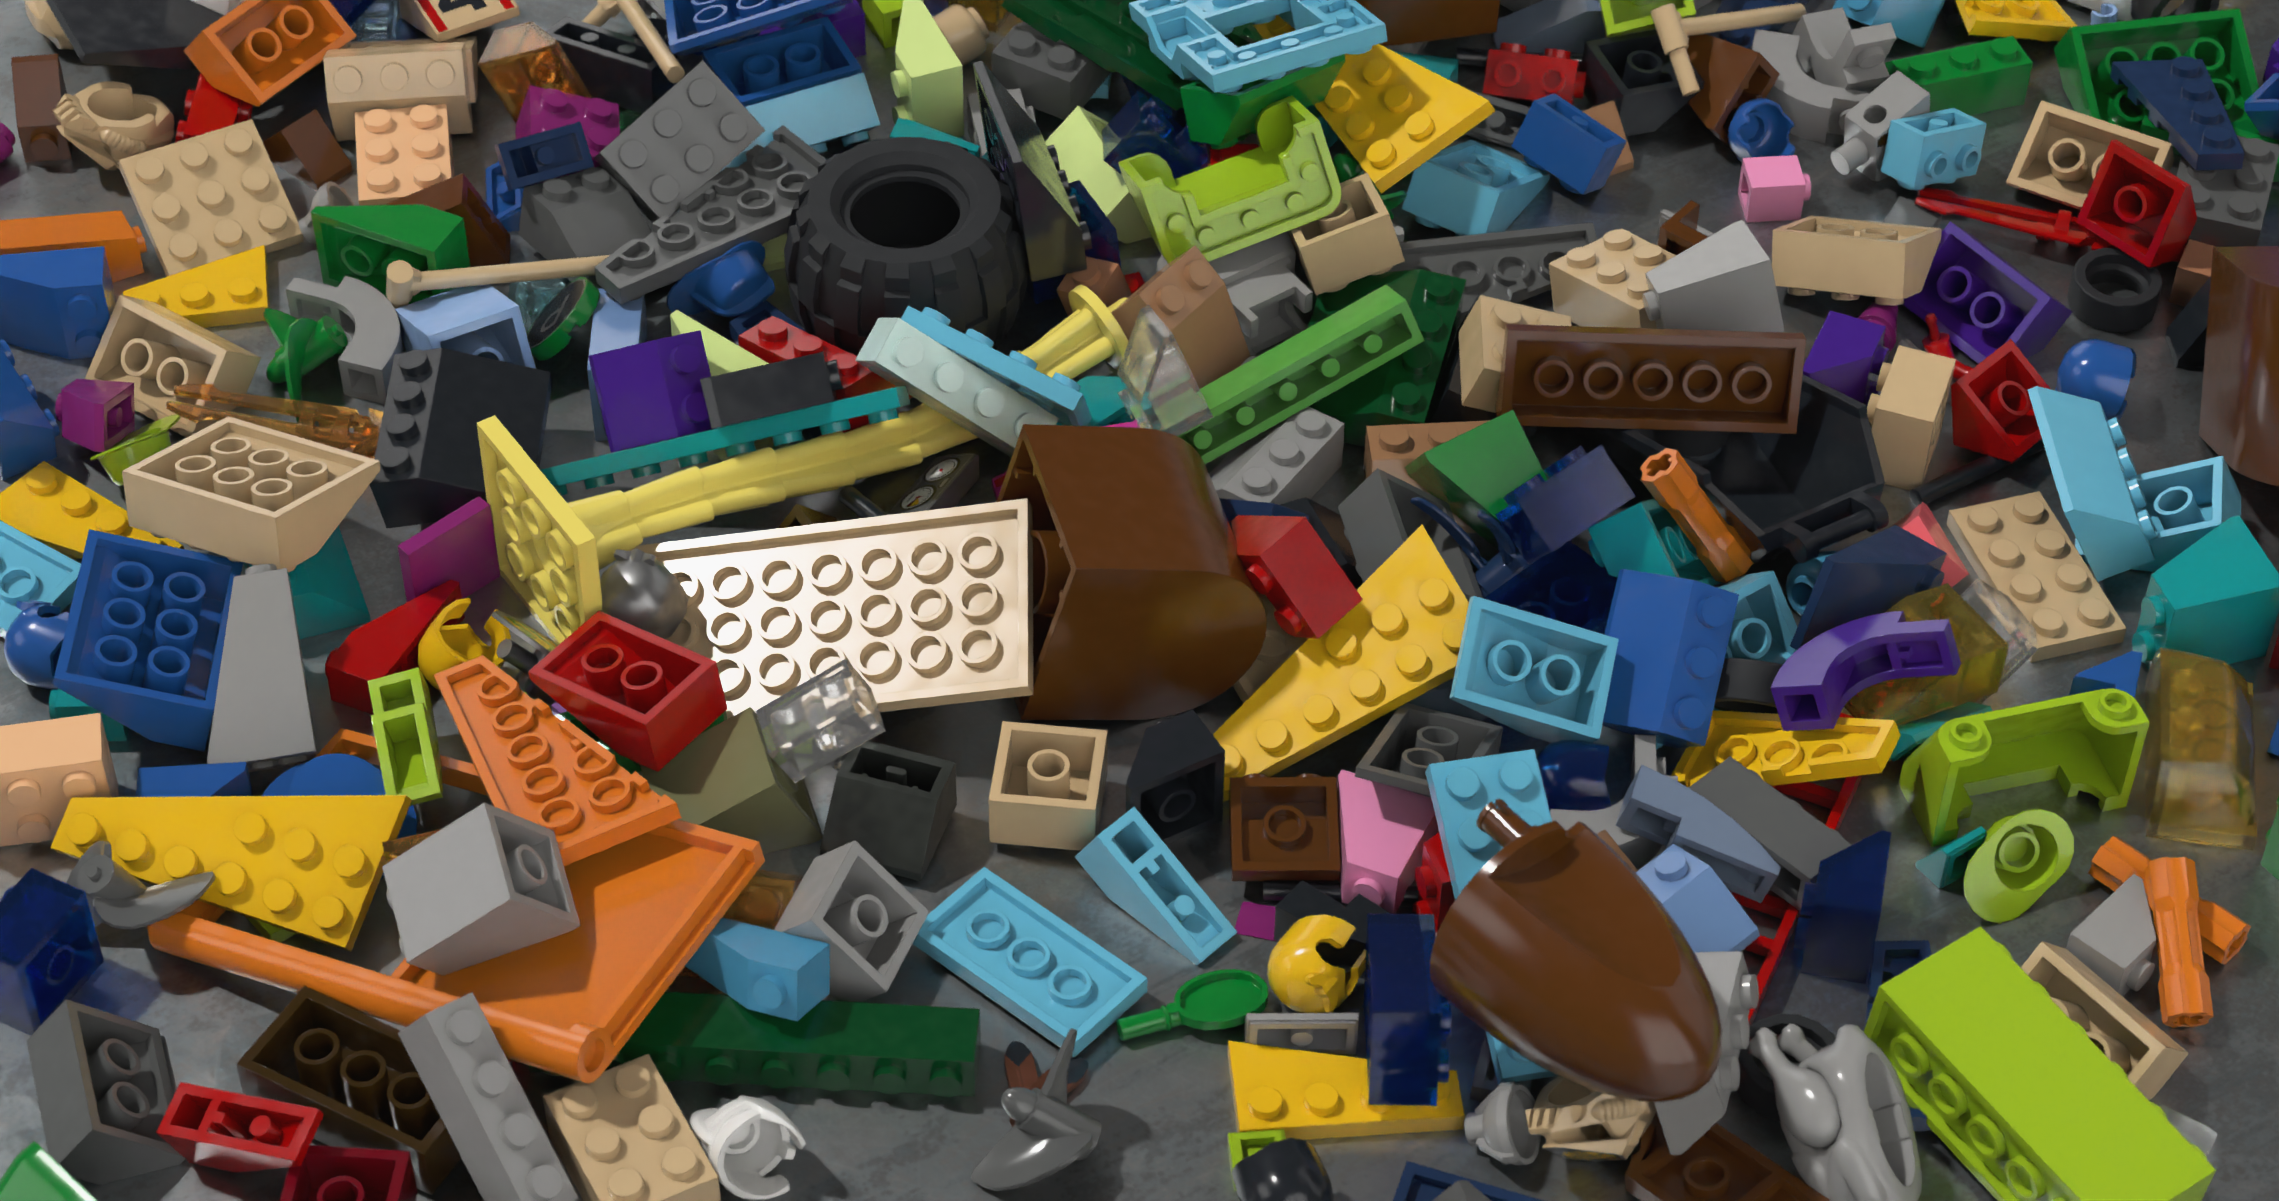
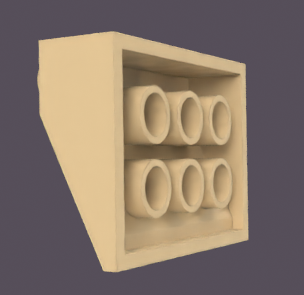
M228 416L123 470L122 476L129 526L150 532L154 537L169 538L188 544L192 549L207 550L226 556L230 561L245 562L254 566L275 564L277 569L287 568V571L291 572L296 568V565L319 552L381 469L379 460Z

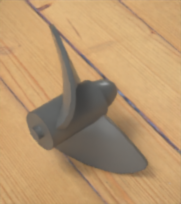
M98 841L91 845L71 871L63 888L57 907L56 924L58 937L62 941H67L101 923L114 928L136 929L161 921L194 903L212 885L216 876L213 871L147 887L112 860L109 842Z
M1073 1028L1069 1030L1042 1089L1034 1088L1029 1090L1014 1087L1004 1091L1001 1097L1002 1106L1008 1115L1015 1120V1126L977 1165L971 1174L973 1182L983 1188L995 1191L1012 1190L1030 1185L1055 1174L1076 1159H1085L1097 1146L1101 1133L1100 1121L1067 1104L1069 1066L1077 1037V1030Z

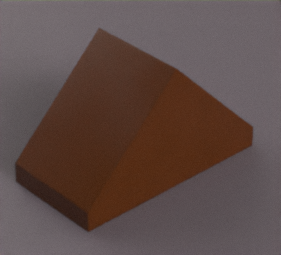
M316 109L263 142L271 162L316 192L320 186L330 181L336 182L353 171L352 163Z

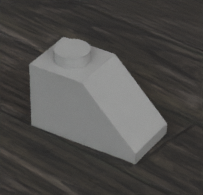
M2132 874L2070 933L2066 946L2068 951L2122 997L2130 989L2139 991L2149 980L2155 968V964L2150 962L2156 943V934L2143 879Z

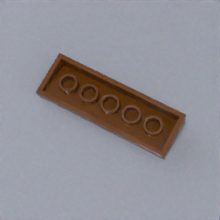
M1506 324L1495 411L1497 417L1513 410L1521 426L1796 434L1806 338L1803 333Z

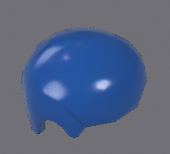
M1758 98L1740 105L1729 126L1728 139L1732 152L1737 160L1741 162L1743 158L1794 155L1796 148L1789 141V132L1794 127V123L1783 112L1780 104L1772 100Z

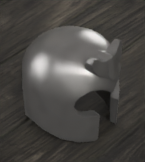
M637 548L632 551L615 550L614 557L617 561L604 571L600 578L603 603L601 612L663 639L671 637L686 614L688 598L685 589L669 569L656 559L655 555L645 553Z

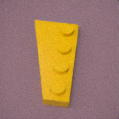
M42 461L0 493L1 521L71 559H82L89 529L184 549V546L175 540L154 537L150 532L129 526L128 515L125 509L45 461Z

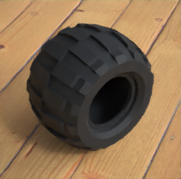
M924 137L888 138L855 145L850 150L833 155L818 166V174L815 177L805 181L793 206L787 228V240L784 249L786 280L789 285L791 302L804 330L846 352L858 356L878 318L901 319L907 306L920 312L923 311L924 307H929L949 318L951 321L950 327L964 334L968 329H973L987 336L994 342L992 348L997 350L1007 338V332L1014 325L1018 308H1021L1028 281L1023 235L1020 236V233H1018V220L1009 186L1000 179V171L988 160L976 157L969 153L967 148L947 141L932 140Z

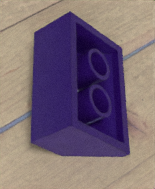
M1951 221L1941 233V240L1922 291L1904 299L1903 304L1924 322L1927 314L1934 313L1937 316L1939 332L1949 334L1950 342L1978 364L2010 339H2012L2027 359L2044 350L2072 314L2069 308L1973 235Z

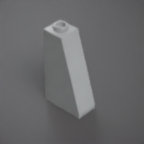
M275 564L251 566L245 569V575L234 576L207 756L208 764L246 762L248 772L306 763L318 754L291 582L287 568L277 569Z

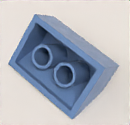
M1672 844L1636 872L1674 919L1694 952L1742 951L1760 937L1757 926L1711 866L1677 845Z

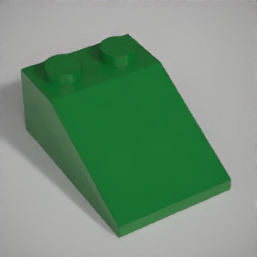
M423 204L316 206L311 211L324 284L338 287L344 277L349 276L373 286L386 297L387 267L394 261H406L412 268L418 269L420 272L470 267L464 218ZM455 288L421 291L412 296L409 304Z

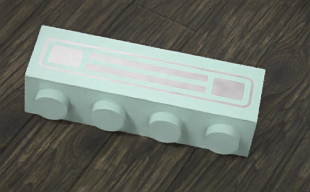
M878 318L855 359L856 362L895 386L906 385L908 394L1011 458L1023 424L1056 425L1059 420L1058 417L900 318Z

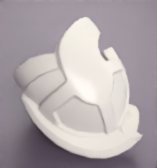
M739 1096L738 1099L724 1104L720 1108L701 1109L692 1114L690 1124L696 1136L701 1140L702 1149L716 1171L719 1182L733 1195L743 1199L760 1200L777 1197L790 1190L789 1181L782 1175L778 1174L768 1178L763 1177L772 1171L782 1159L793 1160L796 1148L790 1144V1137L800 1149L806 1144L799 1128L783 1111L766 1100Z

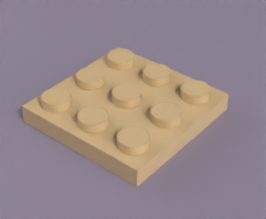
M252 119L119 160L122 176L166 277L265 245L266 254L303 242V234L298 220Z

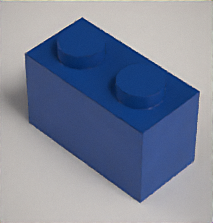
M1554 93L1533 101L1511 147L1523 154L1525 162L1532 167L1547 170L1559 178L1561 186L1568 191L1584 195L1604 187L1627 141Z

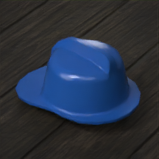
M757 241L742 242L723 255L693 269L672 286L667 295V307L672 313L678 310L685 315H695L710 310L718 316L737 318L753 310L774 294L776 290L774 282L762 266L765 260V248Z

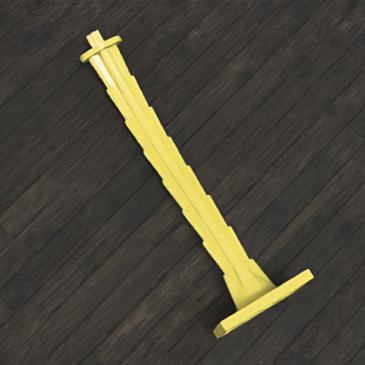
M1078 285L1068 294L1069 304L1073 313L1021 352L1019 350L1016 351L1036 362L1037 367L1035 370L1051 378L1055 373H1060L1073 379L1104 360L1115 370L1123 372L1132 366L1135 361L1128 339L1111 312L1123 303L1127 297H1122L1107 308L1100 298L1087 286ZM922 403L908 411L899 412V418L867 424L845 433L839 431L822 435L777 450L765 447L700 469L697 466L680 470L625 492L616 490L567 503L495 415L477 422L486 499L491 507L500 575L557 645L562 643L597 611H602L603 603L599 571L616 560L614 557L615 550L631 551L642 544L644 538L709 522L714 519V516L765 507L773 503L783 502L787 498L837 490L839 487L853 485L856 480L919 465L925 457L979 437Z

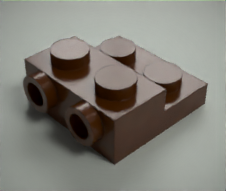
M1313 773L1301 774L1296 777H1268L1264 774L1230 777L1229 832L1232 881H1339L1340 848L1337 778L1321 777Z

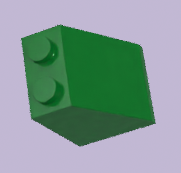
M1513 410L1424 452L1405 467L1408 475L1431 495L1449 503L1451 511L1498 551L1499 545L1493 533L1477 517L1479 509L1485 510L1491 517L1497 520L1510 535L1516 549L1523 552L1557 536L1554 526L1567 519Z

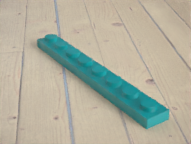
M899 386L540 470L560 495L568 494L566 484L584 480L585 489L587 490L615 483L613 473L631 470L632 478L635 479L661 473L660 463L678 459L679 468L709 462L708 451L725 448L727 457L756 451L754 441L772 437L774 446L803 440L801 430L820 426L822 435L851 429L849 419L864 415L868 416L869 424L899 418L897 408L911 404L907 386Z

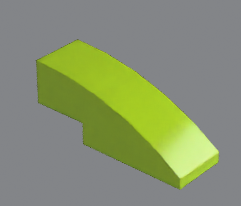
M419 667L367 681L374 715H371L386 795H407L412 800L410 806L442 798V770L429 687Z

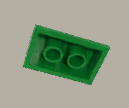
M2014 36L1892 60L1886 62L1885 65L1890 76L1899 71L1930 93V112L1955 108L1972 116L2024 105L2033 62Z
M1345 54L1330 58L1329 62L1323 66H1303L1286 71V75L1278 79H1259L1243 84L1240 90L1231 93H1214L1200 79L1180 87L1190 140L1208 143L1212 149L1228 148L1238 143V137L1247 133L1256 134L1255 123L1257 116L1263 108L1271 103L1292 95L1305 108L1323 101L1346 60Z

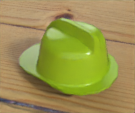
M175 414L152 422L130 433L110 449L91 457L90 460L98 459L113 483L117 486H124L122 471L171 446L169 429L181 417L179 414Z
M2040 808L2005 816L1994 822L1987 830L1983 844L1976 850L1968 862L1963 879L1964 895L1971 910L1983 920L1996 923L2014 920L2026 912L2069 868L2074 854V836L2068 823L2055 812Z

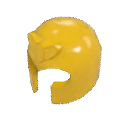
M471 598L455 600L446 606L430 624L419 642V668L424 677L437 690L439 688L434 678L436 673L481 655L485 656L500 669L505 662L497 656V647L504 639L511 640V634L507 627L492 616L489 617L483 627L491 636V646L483 643L468 623L442 626L450 619L461 618L470 605Z
M1325 914L1306 916L1296 921L1271 951L1267 970L1269 985L1280 1001L1299 1013L1333 1012L1334 1009L1338 1008L1346 1000L1356 986L1370 961L1371 950H1364L1351 967V971L1345 973V969L1325 962L1316 951V946L1319 943L1327 942L1337 949L1342 948L1356 928L1341 918Z

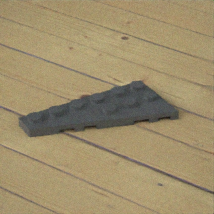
M782 125L773 132V141L764 148L759 145L754 146L746 152L747 161L737 168L726 167L681 201V211L671 218L663 215L653 222V232L644 239H631L594 267L596 283L622 305L628 301L637 300L643 295L665 285L676 283L682 276L693 269L723 255L742 242L753 240L763 244L786 234L793 206L805 181L815 177L818 174V166L827 159Z
M1593 222L1399 242L1405 261L1394 265L1387 272L1423 269L1467 279L1459 326L1478 294L1518 303L1550 290L1551 282L1548 263L1567 255V252L1573 248L1584 247L1598 239Z

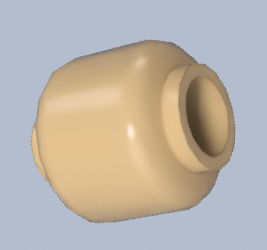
M954 4L933 17L960 60L962 67L985 52V39L990 34L983 19L973 7L966 9L962 5Z

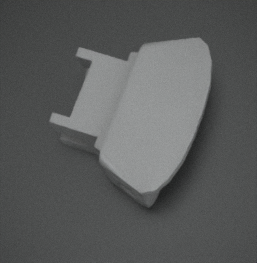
M1288 231L1209 261V264L1226 285L1251 356L1257 357V352L1292 335L1295 336L1308 328L1296 314L1293 304L1303 313L1312 310L1313 292L1295 276L1296 253ZM1162 255L1157 261V272L1168 264Z

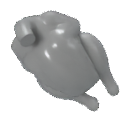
M1795 1024L1787 1025L1777 1038L1776 1034L1766 1027L1757 1031L1755 1037L1749 1041L1748 1049L1753 1056L1763 1062L1773 1079L1781 1127L1793 1153L1791 1157L1793 1163L1806 1184L1830 1201H1918L1921 1194L1922 1171L1911 1114L1897 1071L1884 1052L1856 1025L1846 1024L1839 1028L1835 1042L1819 1051L1806 1040L1802 1029ZM1784 1054L1791 1055L1800 1063L1799 1066L1792 1064Z

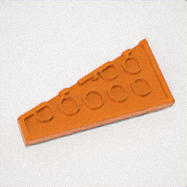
M481 655L434 674L439 691L492 806L553 830L564 866L681 819L677 803L666 794L660 796L650 789L648 781L636 771L632 774L617 763L615 755L569 720L561 721L553 715L550 706L540 698L534 700L524 693L515 679L485 656Z

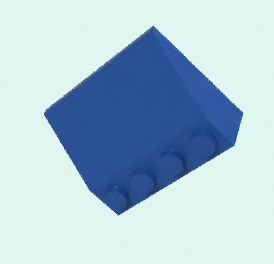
M664 0L669 48L672 54L682 57L689 54L702 55L703 51L717 48L718 45L733 40L742 41L758 36L761 31L777 26L779 28L795 26L803 18L811 15L836 13L842 10L846 4L852 3L853 0Z
M89 529L53 685L151 741L205 751L215 708L234 576L241 575L243 562H234L219 556Z

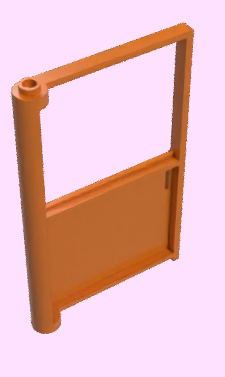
M340 728L315 756L316 758L326 754H349L380 766L375 737ZM440 755L443 784L487 795L473 763ZM682 820L673 821L610 847L605 851L564 866L581 926L573 931L446 975H440L408 964L406 958L389 976L217 924L215 922L225 912V909L196 900L190 906L171 917L147 925L150 944L156 950L297 994L306 986L368 1016L408 1027L426 1013L473 992L507 1059L589 1084L596 1081L603 1074L760 869L765 859L759 841Z

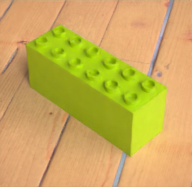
M1981 926L1879 986L1863 1032L1884 1052L1897 1071L1908 1105L1912 1109L1918 1108L1927 1117L1926 1124L1997 1201L2202 1200L2216 1172V1169L2209 1163L2203 1151L2196 1145L2189 1143L2168 1121L2164 1111L2155 1103L2150 1102L2133 1085L2122 1067L2110 1061L2089 1039L2084 1028L2077 1022L2072 1021L2051 1000L2047 990L2040 983L2033 981L2012 959L2006 947L1999 942H1995Z

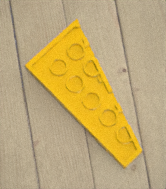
M1955 0L1969 35L2003 38L2014 36L2016 40L2018 38L2036 39L2040 42L2049 43L2051 41H2060L2070 27L2077 26L2056 0Z
M1278 15L1268 23L1253 25L1263 40L1296 30ZM1380 44L1373 45L1370 51L1363 54L1351 55L1346 53V60L1325 99L1314 104V107L1362 170L1368 173L1371 181L1381 194L1496 112L1490 101Z
M1423 525L1357 589V592L1363 599L1320 638H1308L1213 734L1225 750L1223 802L1229 799L1230 777H1243L1248 774H1264L1271 777L1454 678L1469 602Z
M407 795L71 797L50 848L57 853L80 860L91 845L98 841H107L111 845L113 861L136 879L152 885L213 871L216 876L215 880L197 900L352 952L383 874L382 866L387 864L412 800Z

